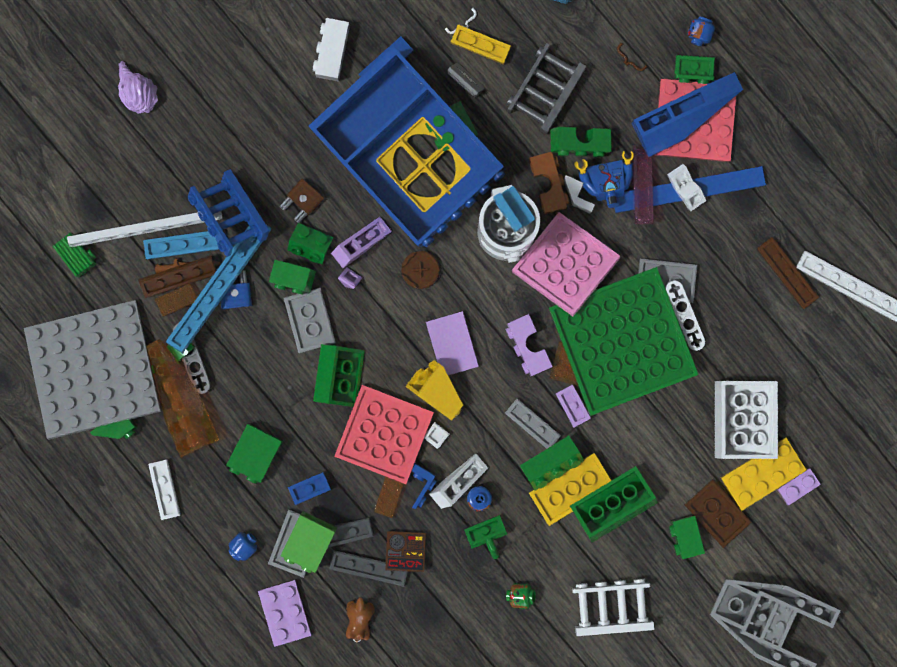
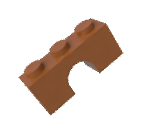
M552 152L530 157L529 162L533 177H546L551 182L550 191L539 195L543 214L566 209L569 199L567 193H563L562 190L564 181L562 174L558 175L556 167H559L557 156H553Z

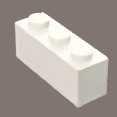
M326 18V22L322 23L320 34H323L322 42L318 41L316 51L319 53L318 60L314 61L313 65L316 77L339 82L350 28L349 22Z

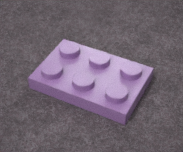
M296 580L258 591L274 647L312 635Z

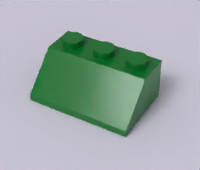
M321 344L313 402L354 407L359 394L365 351Z

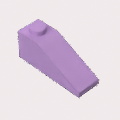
M378 217L339 244L331 254L341 267L344 268L392 231L382 218Z

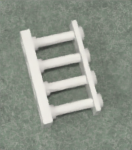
M634 579V583L618 580L614 581L615 584L607 585V582H596L595 586H588L587 583L576 584V587L572 588V592L579 593L581 617L579 626H575L576 636L654 630V622L646 617L644 588L650 587V583L645 582V579ZM636 588L639 618H637V621L629 622L626 611L625 589ZM617 590L618 623H610V620H608L606 591ZM586 592H598L600 621L595 625H591V622L588 620Z

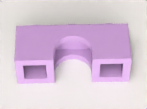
M529 314L507 324L508 328L505 330L509 339L513 338L516 343L513 347L517 356H521L524 361L521 365L525 374L529 373L530 376H533L552 367L545 349L539 352H531L526 347L527 337L537 332Z

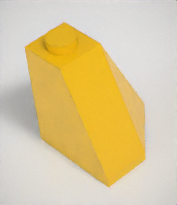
M433 360L429 363V368L425 370L421 368L416 371L405 387L452 421L453 418L459 415L463 404L444 367Z

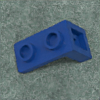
M417 464L412 469V472H414L413 476L422 482L426 479L427 483L412 506L414 509L417 506L421 507L427 498L424 496L427 489L431 491L436 483V480H434L435 475Z

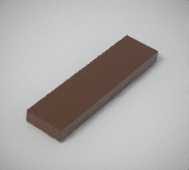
M773 237L757 248L758 252L802 309H805L819 298Z
M212 255L140 278L139 284L145 298L211 277L215 274L217 268Z

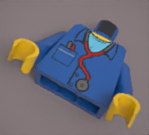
M632 150L631 157L625 158V152H622V158L625 160L624 163L620 160L587 167V161L582 159L583 167L579 168L577 161L574 164L575 168L580 170L579 177L581 182H583L582 187L591 196H595L597 201L606 200L609 208L619 205L617 197L624 196V190L629 188L633 178V163L631 160L634 154Z

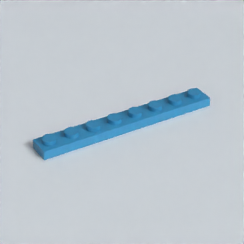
M253 236L235 244L231 255L222 262L166 341L167 344L182 354L261 245L262 242H259L257 237Z

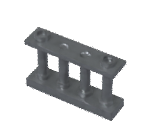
M546 43L545 47L541 46L535 55L538 57L517 94L515 96L511 95L506 104L509 106L507 112L511 113L513 108H516L540 122L539 125L542 126L540 131L546 135L586 68L582 63H579L577 67H572L548 53L547 51L550 47L548 43ZM545 59L569 73L568 76L571 78L568 83H562L538 69L541 61ZM535 75L559 89L558 92L561 95L558 100L552 99L528 85L532 76ZM523 91L547 104L551 109L549 115L543 116L519 102L518 100Z

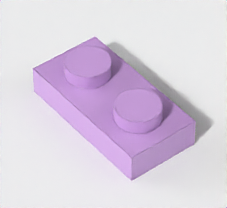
M573 385L556 393L573 428L591 419Z
M810 468L777 489L787 505L792 504L821 485Z

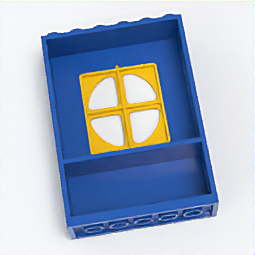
M394 46L309 125L310 129L419 247L430 245L434 241L433 236L436 233H443L448 228L447 223L449 221L457 220L463 214L461 210L465 207L470 208L477 201L475 198L480 193L484 195L491 188L489 185L494 180L498 182L505 175V167ZM440 115L444 118L445 123L442 127L434 125L433 119L435 116ZM426 123L441 139L446 132L453 135L452 143L445 144L441 149H437L427 159H422L408 143L409 137L418 134L437 138L433 131L429 132L425 125ZM446 146L450 148L447 151L452 153L456 167L455 178L450 185H446L431 168V164L445 152L443 149ZM399 147H403L418 163V167L403 181L398 180L393 163L395 151ZM425 172L441 188V193L435 197H420L409 192L408 185L421 173Z

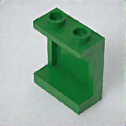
M247 424L226 466L230 467L229 471L236 475H240V473L246 475V480L257 484V482L261 483L283 441L251 424Z

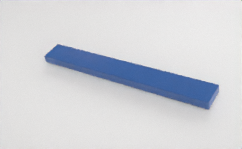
M762 166L692 179L701 188L704 197L766 185ZM669 183L626 191L624 196L617 197L619 205L614 207L615 213L680 202L682 199L672 184Z

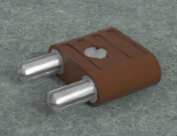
M301 178L287 194L288 197L280 205V208L286 210L294 202L302 209L294 218L297 223H300L307 214L310 215L324 198Z

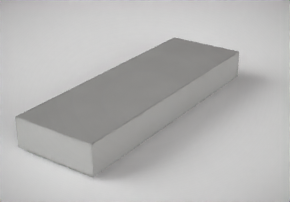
M518 399L505 412L508 417L546 449L551 447L561 436Z

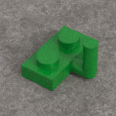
M500 515L464 529L472 549L486 543L492 558H499V553L493 540L507 535Z

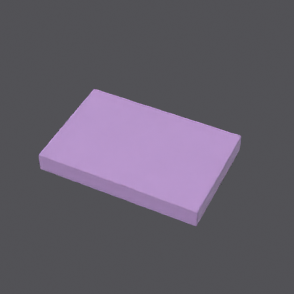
M463 311L426 322L437 362L444 367L447 375L479 367Z

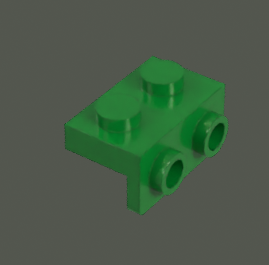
M676 55L674 79H679L680 83H690V80H698V84H709V81H714L715 58Z
M298 223L289 240L287 250L312 262L323 264L333 237Z

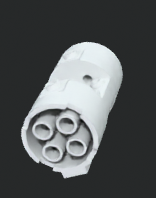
M512 185L492 189L491 197L481 209L477 230L478 240L483 250L490 256L498 260L508 261V263L519 261V257L528 251L540 226V215L537 206L528 196L518 192L535 217V220L516 233L514 232L493 200L495 195L504 192L512 187Z

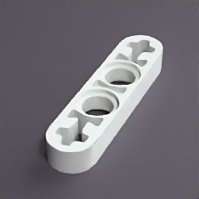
M670 280L667 282L665 289L685 340L692 350H700L705 345V339L685 290L679 281ZM671 285L679 286L677 293L679 296L683 294L684 297L673 301L672 298L676 297L673 292H669ZM680 301H684L687 304V308L683 312H679L676 309V304ZM692 319L694 321L693 328L685 329L683 326L684 321ZM696 329L698 330V332L694 333L696 338H701L698 346H695V344L691 345V342H693L691 334L687 336V333H692Z

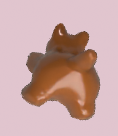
M359 597L357 603L350 601L346 607L349 618L346 637L348 639L352 638L355 642L369 639V621L375 612L372 603L364 604L363 598Z

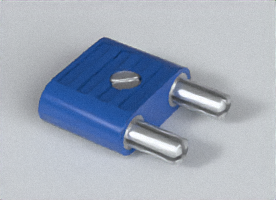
M243 270V274L242 272L239 274L240 284H233L222 298V309L252 306L250 283H247L245 270Z

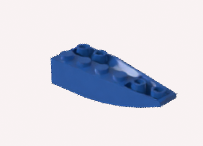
M734 72L634 119L631 124L648 158L683 141L739 94L743 88Z

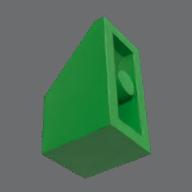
M132 419L96 427L90 433L93 436L123 439L125 437L128 439L136 433L134 429L137 428V425Z

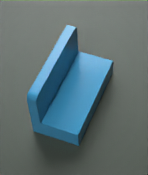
M514 186L493 197L494 202L515 233L535 220V217Z

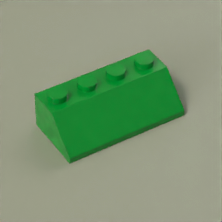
M635 466L570 505L591 543L656 505L657 499Z

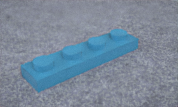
M208 231L143 240L147 260L219 250L216 239Z

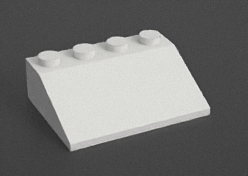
M715 381V458L778 459V381Z

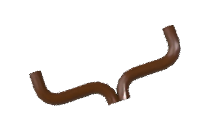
M620 43L617 46V51L624 57L625 61L623 63L627 66L631 64L638 71H644L647 68L646 65L640 69L633 62H627L626 55L620 51V47L623 45Z

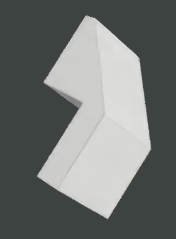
M684 164L667 174L673 188L690 211L706 201L701 188L692 180Z
M566 175L563 181L572 205L587 213H591L595 205L578 197L583 182Z

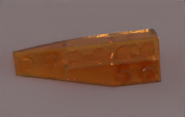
M160 339L146 346L165 422L180 457L182 458L219 441L202 399L174 355Z

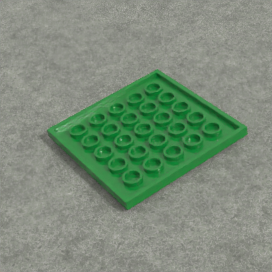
M657 267L594 290L574 317L558 305L549 307L590 416L699 375Z

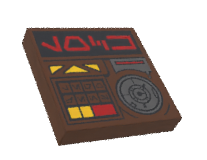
M387 531L385 571L424 572L426 533Z

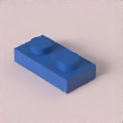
M324 472L288 487L295 505L331 490Z

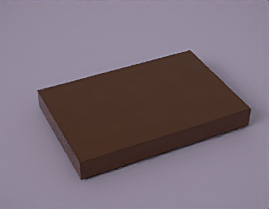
M713 479L684 504L722 548L752 523Z

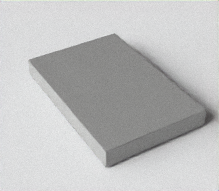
M648 259L639 260L638 274L657 267L664 287L670 280L679 281L685 290L689 303H693L697 265ZM672 284L671 289H669V292H673L675 294L676 298H672L673 301L677 298L684 297L683 294L681 296L678 295L677 289L679 288V286H675L674 284Z
M321 288L311 290L310 293L304 292L303 295L296 294L284 298L298 353L321 348V344L331 345L336 343Z
M288 510L268 564L304 578L306 571L301 569L300 565L296 563L290 564L284 560V557L280 556L300 516L299 513Z

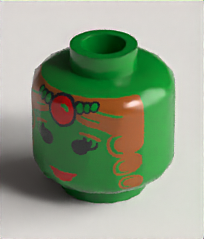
M514 583L510 590H507L506 600L510 601L512 608L529 609L535 603V589H532L529 584Z

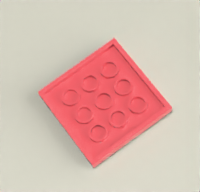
M661 79L658 108L707 84H698V82L692 81L690 83H680L679 80ZM736 96L683 141L655 155L730 162Z
M362 385L334 457L406 484L434 412Z

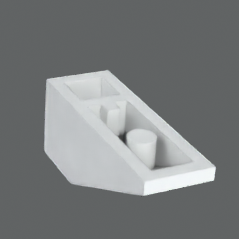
M474 454L446 477L429 495L441 509L452 506L488 467L477 454Z

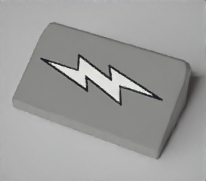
M455 63L448 68V74L474 98L484 90V86L459 63Z

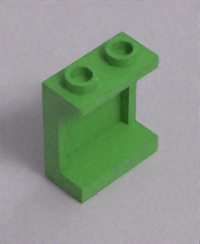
M303 511L280 556L284 557V560L290 564L296 563L300 565L301 569L306 572L316 573L337 527Z

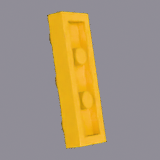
M457 25L451 40L453 45L503 65L511 47L508 44L461 25Z

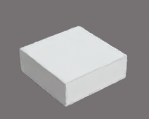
M434 422L425 434L424 439L438 449L449 436V433Z

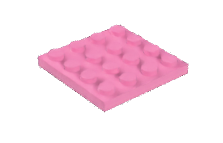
M559 212L512 269V273L574 317L618 262L620 255Z

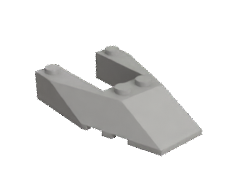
M726 579L710 615L752 655L776 667H816L817 664L812 660L783 648L784 640L797 612L833 628L841 610L789 586Z

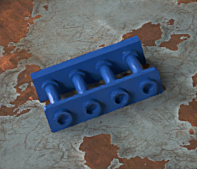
M231 169L223 173L220 184L198 192L195 186L190 187L188 194L190 204L196 207L199 218L206 223L209 234L212 237L214 236L219 250L224 252L226 257L231 255L233 245L250 237H257L259 242L267 240L270 230ZM223 190L228 191L231 196L230 199L208 208L203 200ZM233 205L238 207L241 214L221 223H218L213 214ZM242 221H247L250 226L249 230L229 239L223 232L224 229Z

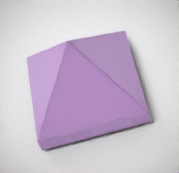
M346 267L338 279L345 287L354 289L362 280V277Z

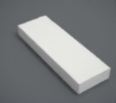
M168 459L148 464L161 520L181 516Z

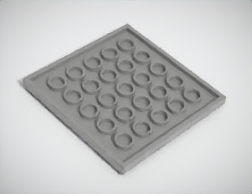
M136 300L24 328L48 440L161 412Z

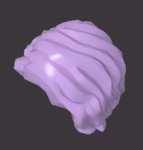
M121 61L119 63L120 82L118 85L121 102L129 110L136 113H149L158 101L156 95L157 86L153 84L151 79L139 73H132L125 65V62Z

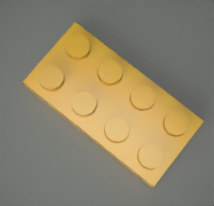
M783 438L778 442V459H750L722 476L721 480L742 511L807 470L788 439Z
M595 453L586 457L578 467L570 469L560 478H555L549 482L544 488L536 491L532 490L529 494L548 526L573 512L570 505L609 483L611 479Z

